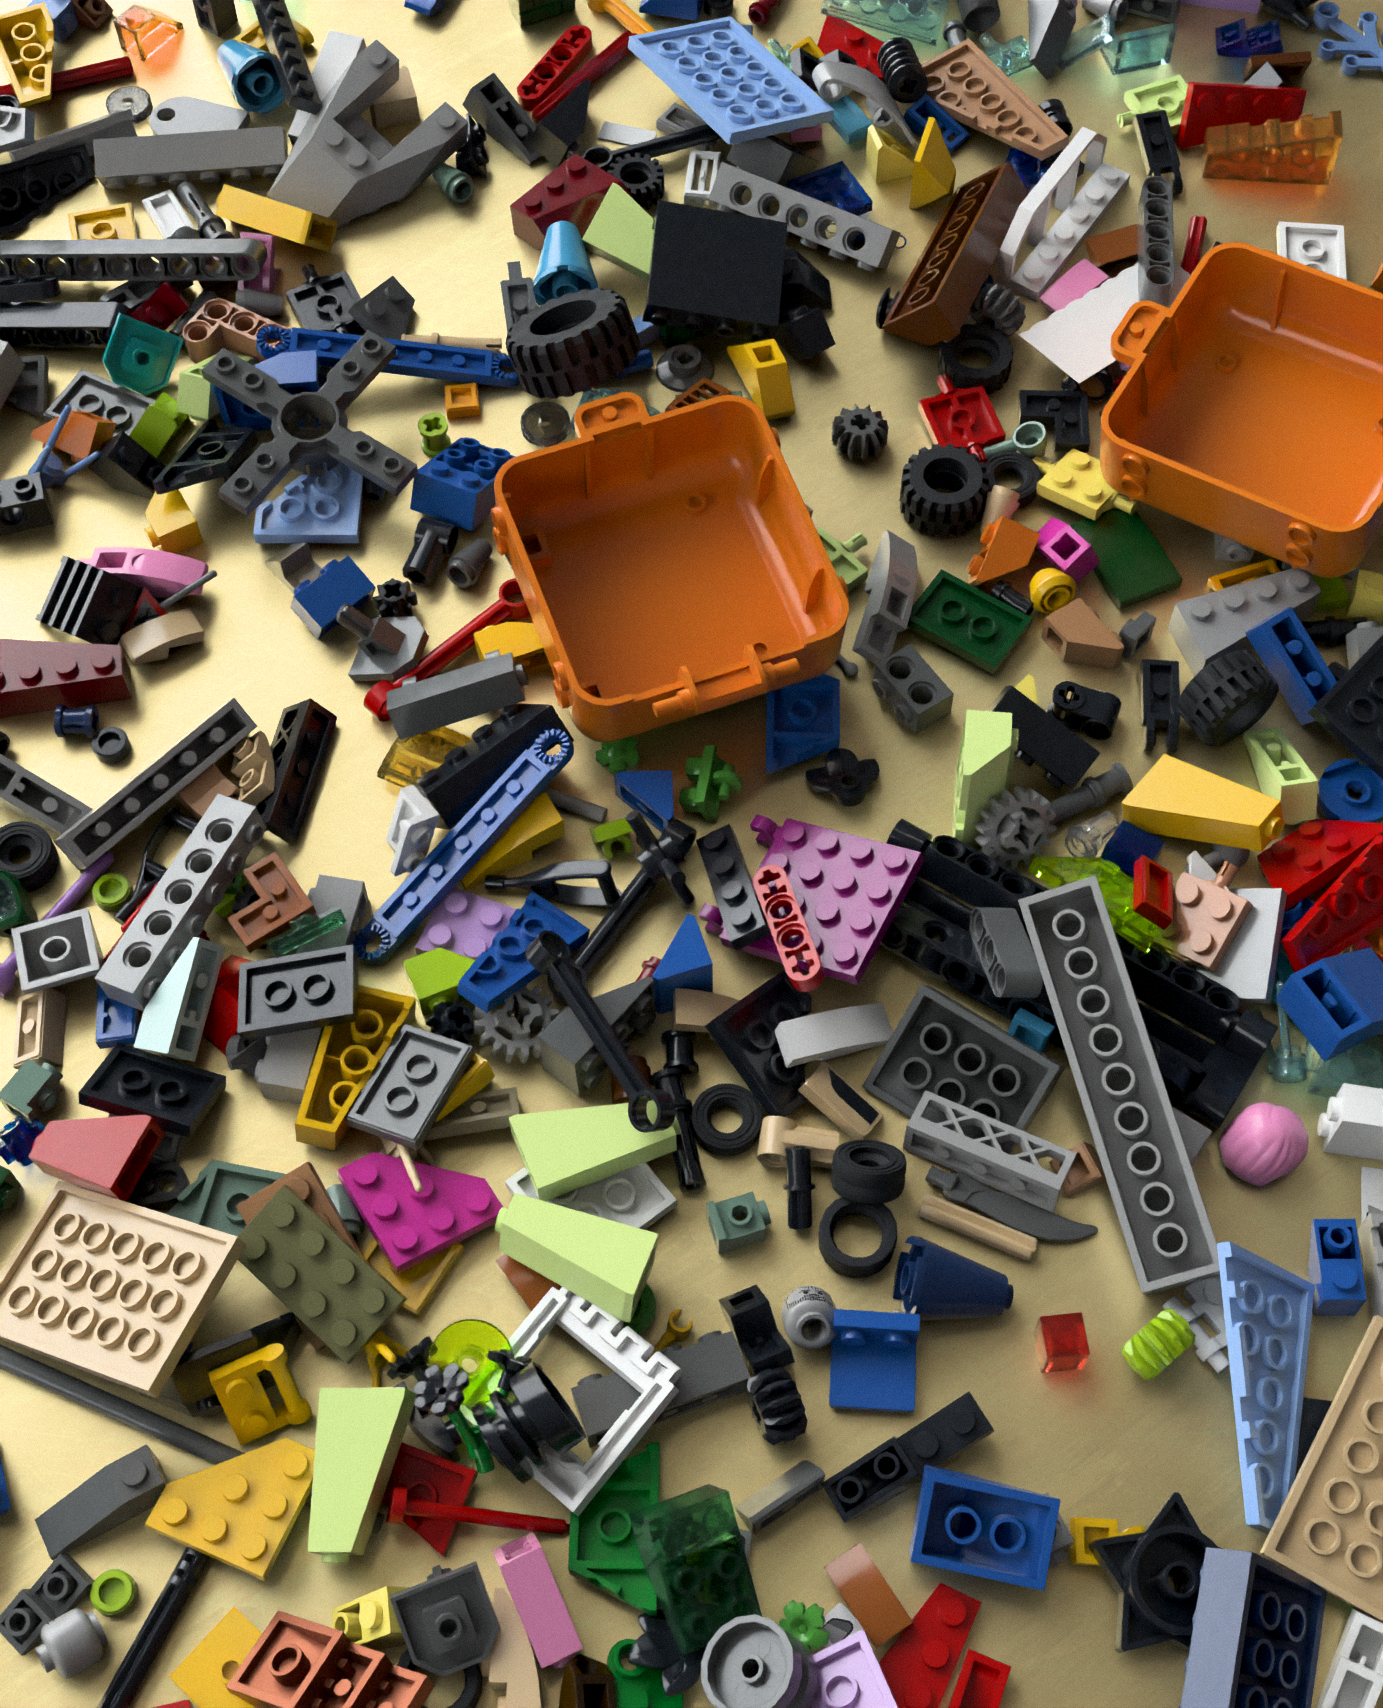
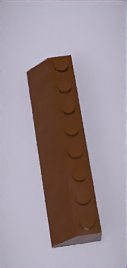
M1009 161L957 187L882 326L886 333L929 346L940 341L949 342L960 334V328L965 318L970 314V308L974 300L979 296V290L983 282L988 278V272L992 264L998 258L997 254L1018 207L1029 193Z

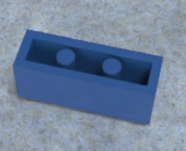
M1288 607L1252 627L1245 634L1270 675L1278 683L1280 692L1301 725L1316 721L1308 712L1337 681L1293 608Z

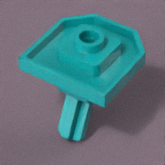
M118 313L102 362L113 383L143 395H148L168 385L184 339Z

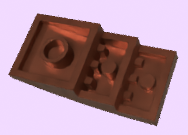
M279 1610L226 1686V1689L231 1694L256 1708H421L434 1688L427 1675L392 1664L385 1653L352 1643L343 1631Z

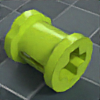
M431 413L420 418L418 429L420 435L423 436L421 441L422 451L426 456L434 458L451 445V439L446 435L448 431L446 417L439 413Z

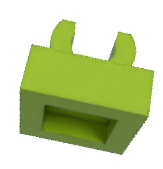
M626 817L589 828L593 843L604 841L602 852L607 859L613 857L611 844L616 840L623 844L625 853L632 851V843L624 835L633 832L625 819Z

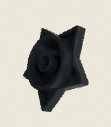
M1178 1492L1170 1494L1164 1500L1141 1533L1098 1539L1089 1544L1090 1551L1118 1593L1115 1651L1118 1653L1167 1641L1189 1653L1193 1631L1192 1617L1197 1606L1200 1569L1204 1562L1206 1547H1220L1201 1532ZM1168 1577L1174 1582V1590L1169 1585Z

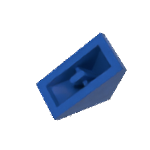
M672 770L624 771L617 773L614 776L616 796L634 811L638 810L646 821L662 833L666 826L674 819Z

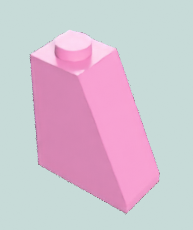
M532 1531L492 1551L541 1669L550 1665L551 1669H556L571 1661L576 1656L575 1652L582 1650L583 1647L542 1547Z

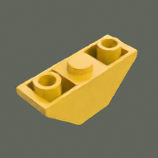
M775 339L750 341L727 346V353L753 402L762 410L766 420L794 415L795 404L788 365Z

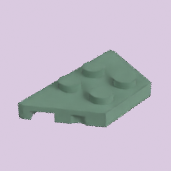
M212 1159L199 1173L198 1179L193 1184L188 1185L176 1197L178 1202L167 1215L238 1236L247 1225L236 1205L286 1174Z

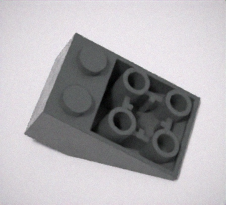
M646 977L592 998L627 1051L630 1048L632 1039L639 1032L641 1034L645 1033L656 1019L654 980L651 977ZM569 1006L538 1036L543 1070L580 1097L587 1088L592 1090L600 1083L605 1074L604 1070L608 1065Z

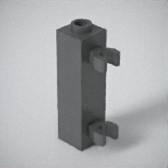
M498 649L485 653V661L419 682L417 675L402 680L403 687L387 691V712L399 739L402 740L525 701L524 686L529 685V679L523 663L517 665L512 652L501 655Z

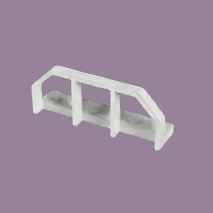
M1082 127L1019 205L999 250L995 283H1000L1003 287L1011 288L1012 291L1037 302L1082 245L1084 239L1088 237L1129 184L1131 174L1103 162L1107 143L1106 137ZM1088 148L1084 169L1094 174L1073 199L1080 157ZM1057 187L1054 208L1063 211V213L1045 235L1052 192ZM1028 231L1026 243L1036 248L1014 274L1016 255Z

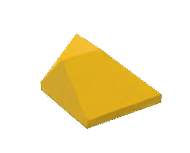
M933 117L928 118L914 159L909 209L914 210L950 196L954 192L956 169L937 121Z

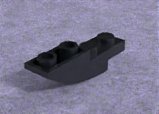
M967 1392L897 1439L893 1436L821 1483L844 1523H847L920 1483L925 1465L943 1469L960 1458V1453L993 1433L994 1429L971 1393Z

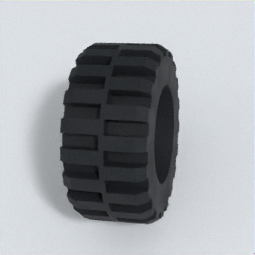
M595 288L594 290H580L573 294L570 292L560 298H553L546 301L545 304L531 309L530 313L522 315L517 323L510 327L509 332H507L505 345L523 390L537 398L543 399L548 397L549 399H557L559 396L570 397L578 392H587L599 384L603 385L609 382V379L619 376L623 373L624 368L630 367L634 362V358H637L640 340L625 299L611 289Z

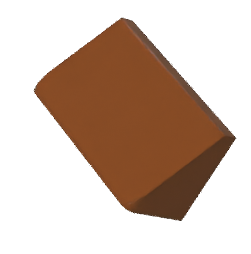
M1137 224L1085 238L1084 243L1090 262L1101 269L1138 258Z

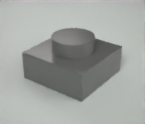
M1144 611L1135 621L1129 619L1119 633V637H1121L1124 645L1122 656L1127 660H1130L1151 639L1156 617L1147 611Z

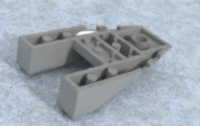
M376 39L354 58L321 101L322 106L317 115H310L267 194V198L339 221L337 229L348 225L350 220L364 214L369 216L378 212L379 208L393 201L398 203L405 199L432 174L434 167L438 163H444L467 142L468 121L445 101L398 145L392 146L359 116L399 80V59Z

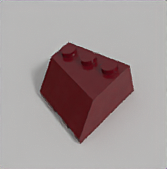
M575 153L510 205L514 235L542 251L548 227L558 221H567L577 226L581 238H583L613 182L618 184L631 197L632 195L621 180Z

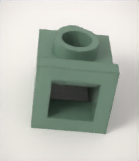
M28 1058L0 1091V1101L9 1113L38 1131L43 1125L39 1119L40 1116L56 1104L59 1093L63 1090L59 1085L63 1075L46 1062L40 1066Z
M753 1191L717 1203L714 1201L706 1203V1218L718 1254L766 1240L765 1225L771 1224L770 1214L765 1201L757 1202ZM745 1213L747 1214V1218L743 1221H737L733 1218Z

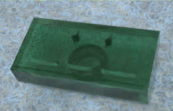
M336 906L313 918L310 913H306L290 921V929L265 942L270 952L274 956L279 957L344 925L346 919L342 910Z

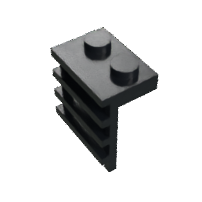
M63 555L60 561L62 563L39 614L37 613L34 620L91 644L118 645L142 588L103 569H98Z

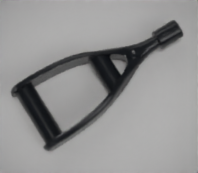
M172 807L166 813L147 842L132 897L128 902H124L113 916L114 920L119 924L123 925L136 910V907L148 897L154 885L160 881L168 869L152 860L173 825L191 834L199 823L198 820L180 812L179 807ZM148 876L155 879L151 882H147Z
M606 860L563 861L550 864L519 877L507 878L506 875H486L485 877L486 890L517 888L529 892L534 891L540 896L572 905L613 906L622 894L616 888L611 875L612 866ZM597 879L600 888L559 884L556 881Z

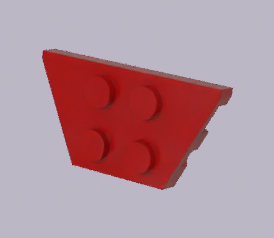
M829 12L817 44L824 55L836 49L841 50L855 59L858 67L873 73L886 85L877 63L878 51L884 42Z
M1325 819L1310 820L1257 855L1259 868L1264 878L1267 879L1269 888H1282L1287 893L1286 911L1342 874L1377 835H1383V823Z

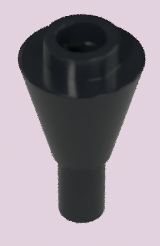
M1261 0L1263 3L1262 11L1289 21L1292 20L1305 31L1309 29L1314 21L1299 10L1294 0Z

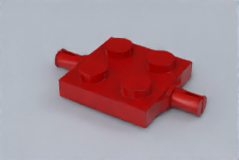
M943 374L938 376L936 382L941 393L935 397L919 400L918 407L933 444H940V447L954 444V448L960 449L962 446L968 449V454L975 453L980 457L979 463L988 461L983 452V447L987 445L989 447L1005 441L1006 435L983 385L969 389H956L948 374H944V377Z

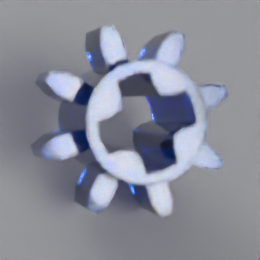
M19 1116L9 1121L0 1129V1156L7 1165L15 1160L23 1167L33 1163L28 1156L32 1151L36 1137L43 1133L45 1129L37 1118L28 1123L23 1116Z

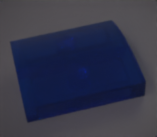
M1243 18L1215 28L1218 55L1233 58H1249L1250 56L1269 55L1284 51L1279 19L1248 29L1246 20Z

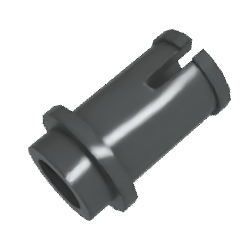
M951 20L946 23L943 30V38L949 43L950 48L967 40L966 26L959 20Z

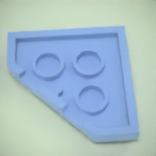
M324 462V475L322 476L300 475L284 487L285 492L271 502L267 499L257 506L253 532L255 543H359L365 477L341 462L328 472L326 462Z

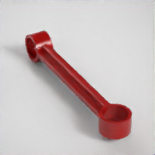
M516 578L507 580L500 586L498 601L423 657L415 668L398 680H393L392 682L382 680L372 686L364 698V707L379 721H389L387 691L403 687L402 680L416 675L418 682L435 676L475 645L473 633L481 631L487 626L502 624L508 618L523 619L528 617L530 613L525 601L519 604L506 601V598L511 595L522 594Z

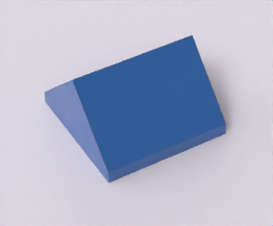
M691 914L686 915L652 975L654 980L655 1012L659 1014L673 1011L675 988L713 993V963L696 918Z

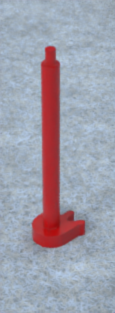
M392 1482L386 1523L402 1524L405 1514L564 1535V1532L570 1533V1524L566 1523L564 1519L407 1499L405 1484Z

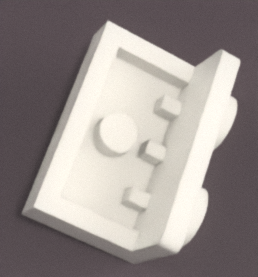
M413 784L400 789L386 836V841L395 850L390 872L395 877L406 872H413L426 858L439 818V813L432 807L430 801Z

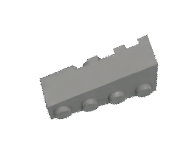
M1299 568L1288 569L1177 602L1174 605L1168 629L1195 677L1208 664L1230 652L1248 650L1251 653L1255 651L1245 632L1273 614L1292 607L1300 621L1311 618L1321 590L1311 573Z

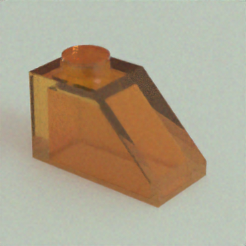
M136 4L130 6L113 20L121 50L143 62L184 28L183 23L167 14Z

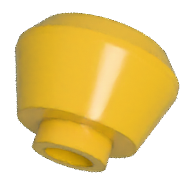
M1046 568L1038 571L1033 576L1029 585L1030 599L1034 603L1032 607L1039 613L1051 614L1072 602L1076 591L1074 579L1056 568Z

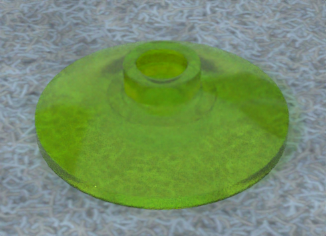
M464 1319L448 1325L437 1335L429 1351L428 1367L436 1364L441 1372L444 1373L447 1365L456 1363L462 1372L465 1371L462 1368V1361L465 1359L474 1360L477 1364V1370L471 1373L466 1372L469 1378V1385L462 1391L465 1399L461 1403V1405L474 1406L480 1401L490 1402L489 1394L494 1390L500 1391L501 1389L497 1385L503 1370L499 1368L497 1363L487 1359L488 1350L500 1351L501 1348L512 1353L513 1350L506 1336L494 1325L483 1320Z

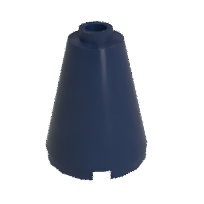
M911 1236L907 1238L905 1243L912 1244L909 1253H900L893 1286V1299L901 1300V1310L894 1309V1313L920 1314V1321L999 1317L1004 1309L1008 1310L1011 1307L1014 1289L1013 1285L1008 1284L1006 1275L921 1237Z

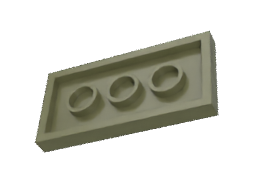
M283 1185L237 1236L246 1244L238 1260L345 1364H350L407 1300L403 1294L289 1186Z

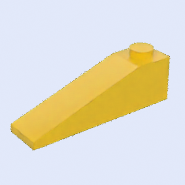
M45 2L0 15V61L21 108L52 99L55 27Z

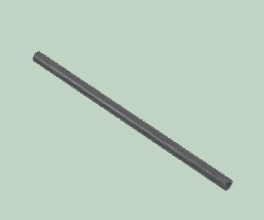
M0 1344V1369L215 1465L245 1454ZM312 1490L305 1502V1505L311 1507ZM379 1512L371 1534L374 1536L379 1533L385 1519V1515Z

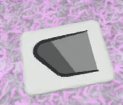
M838 1603L825 1615L826 1622L820 1626L831 1634L828 1639L829 1643L825 1645L826 1648L864 1630L843 1603Z

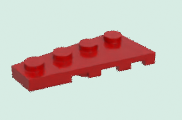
M1377 835L1281 940L1294 973L1320 959L1340 954L1358 942L1360 937L1364 938L1383 925V835Z
M940 1582L912 1619L913 1623L904 1629L879 1662L899 1708L939 1707L982 1602Z

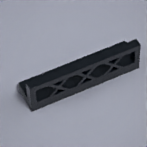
M311 698L283 709L270 746L275 770L274 792L256 806L260 816L263 814L262 819L267 827L265 831H270L287 843L298 839L337 720L336 715Z

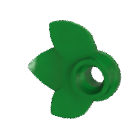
M624 1639L613 1645L607 1656V1666L614 1674L616 1708H683L682 1693L671 1697L665 1695L662 1686V1670L638 1666L634 1670H626L622 1666L621 1660L629 1657L631 1648L636 1640Z

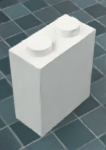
M1343 1083L1337 1095L1330 1097L1327 1112L1321 1113L1319 1116L1317 1132L1319 1137H1324L1323 1152L1383 1161V1089Z

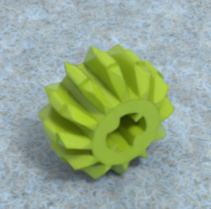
M1165 1309L1123 1345L1121 1354L1126 1358L1127 1364L1135 1373L1138 1372L1144 1380H1150L1195 1342L1196 1334L1189 1328V1323L1182 1315L1179 1316L1173 1309Z

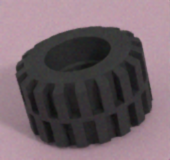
M934 444L931 449L924 447L919 450L918 455L913 454L909 458L908 464H905L903 468L899 499L901 513H905L904 519L907 523H914V529L919 532L922 530L927 531L926 535L934 537V534H941V538H949V534L953 533L955 536L963 535L964 529L967 531L972 530L975 527V522L979 523L982 519L989 485V474L986 473L987 467L984 463H979L980 457L975 453L968 454V449L962 446L960 449L954 448V444H947L946 447ZM945 488V489L952 490V491H954V492H953V493H941V492H937V491H935V490H933V489Z
M1236 650L1214 660L1203 668L1183 690L1177 701L1176 710L1206 745H1220L1238 737L1257 723L1277 697L1279 686L1248 650Z

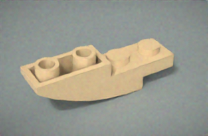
M495 1588L494 1601H491L498 1619L500 1630L487 1659L482 1661V1677H489V1684L492 1690H507L506 1696L498 1697L497 1708H544L537 1661L524 1625L504 1588Z

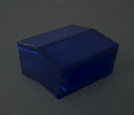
M1122 820L1106 843L1099 861L1134 879V862L1142 855L1156 862L1162 852L1165 841Z

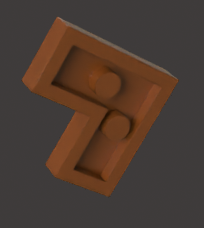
M275 851L242 871L246 880L259 897V900L227 919L247 951L251 953L314 915L316 910Z

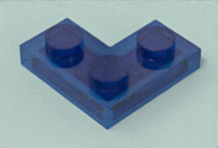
M843 161L787 181V188L822 202L830 201L833 206L857 216L872 211L873 201Z

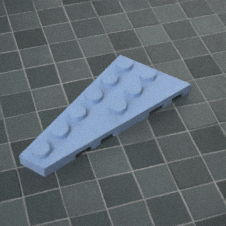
M1231 1241L1217 1243L1246 1525L1269 1534L1296 1477L1315 1285Z

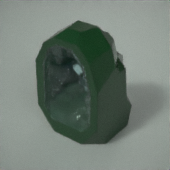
M0 870V936L8 938L12 937L11 929L38 922V917L26 888L22 886L18 878L12 873Z

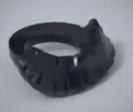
M1108 366L1091 376L1103 383L1105 391L1098 397L1087 395L1088 404L1101 403L1111 395L1113 379L1107 372ZM1069 375L1065 376L1061 382L1062 391H1082L1079 383Z

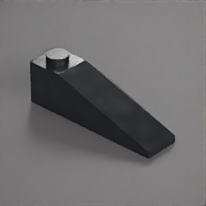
M85 144L0 165V235L21 229L96 175Z

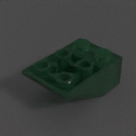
M707 1484L629 1514L641 1559L681 1654L684 1655L706 1646L721 1626L736 1617L753 1614L762 1616L729 1491Z

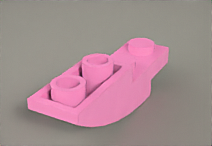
M134 547L95 548L92 558L78 559L85 564L103 569L141 587L142 591L146 587L155 598L174 595L206 575L209 569L205 562L190 557ZM204 584L187 595L201 594Z

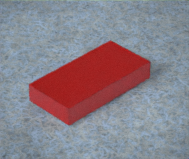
M1142 855L1134 862L1133 911L1165 930L1173 922V874L1147 856Z

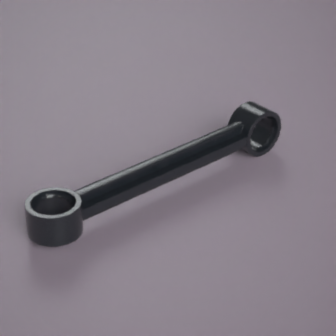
M708 124L613 151L605 146H594L587 149L582 157L593 164L602 162L603 164L596 166L607 172L611 163L615 164L616 158L620 157L624 160V154L630 153L631 157H635V153H641V158H644L645 154L651 155V158L722 138Z
M673 819L666 826L660 837L667 833L683 857H685L695 841L697 832L680 820ZM643 868L637 873L573 959L568 961L587 991L588 984L586 978L660 882L659 880L654 884ZM548 976L549 992L553 1000L559 1005L569 1006L562 994L555 989V983L551 977Z
M541 931L526 948V957L536 970L551 977L630 1099L628 1116L631 1124L636 1130L643 1133L668 1129L673 1124L676 1116V1106L673 1098L664 1090H652L568 961L572 957V952L566 941L552 931ZM650 1098L654 1100L657 1106V1119L654 1124L648 1119L646 1111Z

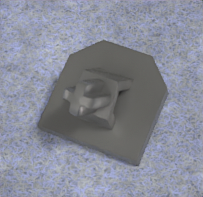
M347 603L340 607L335 616L337 622L360 637L357 643L360 647L348 673V676L353 681L398 680L419 664L429 639L428 633L416 616L385 618L379 616L370 619Z
M477 1561L455 1570H451V1568L442 1569L440 1565L432 1568L433 1573L427 1577V1581L390 1595L391 1604L414 1665L444 1677L487 1659L500 1630V1625Z

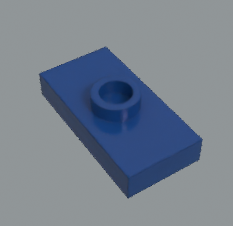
M97 984V1046L99 1049L115 1047L117 1043L122 1045L135 1044L139 1029V1009L108 998L100 985Z

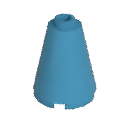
M228 40L219 47L217 52L218 63L235 101L245 111L259 112L260 114L268 113L284 101L285 96L269 52L237 40Z
M558 221L551 224L547 229L533 282L535 300L540 306L548 300L560 298L570 292L573 294L584 289L594 290L598 288V283L579 230L571 222Z

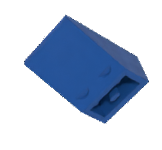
M461 437L418 469V473L413 481L410 509L472 531L487 519L491 508L495 506L494 481L497 472L503 464L516 456L510 455L509 451L502 448H491L482 445L474 438Z
M1371 948L1320 959L1291 974L1276 997L1280 1005L1325 1062L1383 1031V963Z

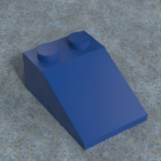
M317 350L282 352L253 365L278 380L279 387L292 395L302 392H318L324 385ZM214 385V392L224 425L232 423L238 427L253 428L255 431L272 430V420ZM316 418L317 427H320L319 418ZM302 419L299 420L300 428H303Z
M925 1465L908 1551L910 1561L1044 1591L1061 1500L973 1475Z

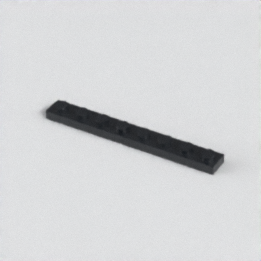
M252 0L288 106L317 115L322 103L285 1Z

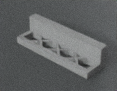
M122 108L35 140L33 144L12 149L8 152L12 162L85 144L90 157L94 155L93 139L134 137L138 135L131 120L134 118L131 109Z
M926 1090L906 1126L903 1149L956 1172H964L977 1181L1052 1213L1059 1201L1063 1184L1077 1154ZM929 1106L944 1112L948 1121L934 1123L924 1119L923 1116ZM975 1125L982 1128L985 1137L977 1139L964 1135L961 1127ZM1009 1140L1018 1143L1023 1153L1016 1155L1007 1154L1002 1151L999 1143ZM1048 1156L1063 1162L1058 1174L1041 1168L1037 1159Z

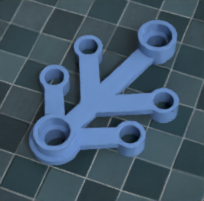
M1329 1L1318 3L1313 15L1315 26L1320 30L1332 29L1350 41L1343 42L1324 39L1319 44L1318 56L1322 59L1330 60L1335 57L1336 53L1369 54L1373 58H1359L1356 55L1344 56L1340 67L1341 72L1349 76L1356 75L1359 69L1381 70L1383 72V48L1378 46L1376 33L1378 16L1371 11H1365L1360 14L1357 27L1363 31L1362 35L1338 19L1340 12L1338 5ZM1382 32V35H1381V38H1380V42H1381L1382 45H1383V32Z

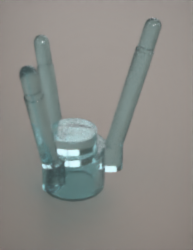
M1278 982L1276 985L1277 996L1284 986L1282 982ZM1277 1001L1281 1046L1276 1048L1275 1054L1272 1042L1268 1045L1265 1051L1268 1060L1269 1074H1274L1276 1082H1302L1307 1079V1072L1314 1071V1047L1307 1039L1305 1052L1301 1053L1300 1046L1290 1044L1288 1014ZM1260 1009L1254 1010L1255 1014L1263 1017Z

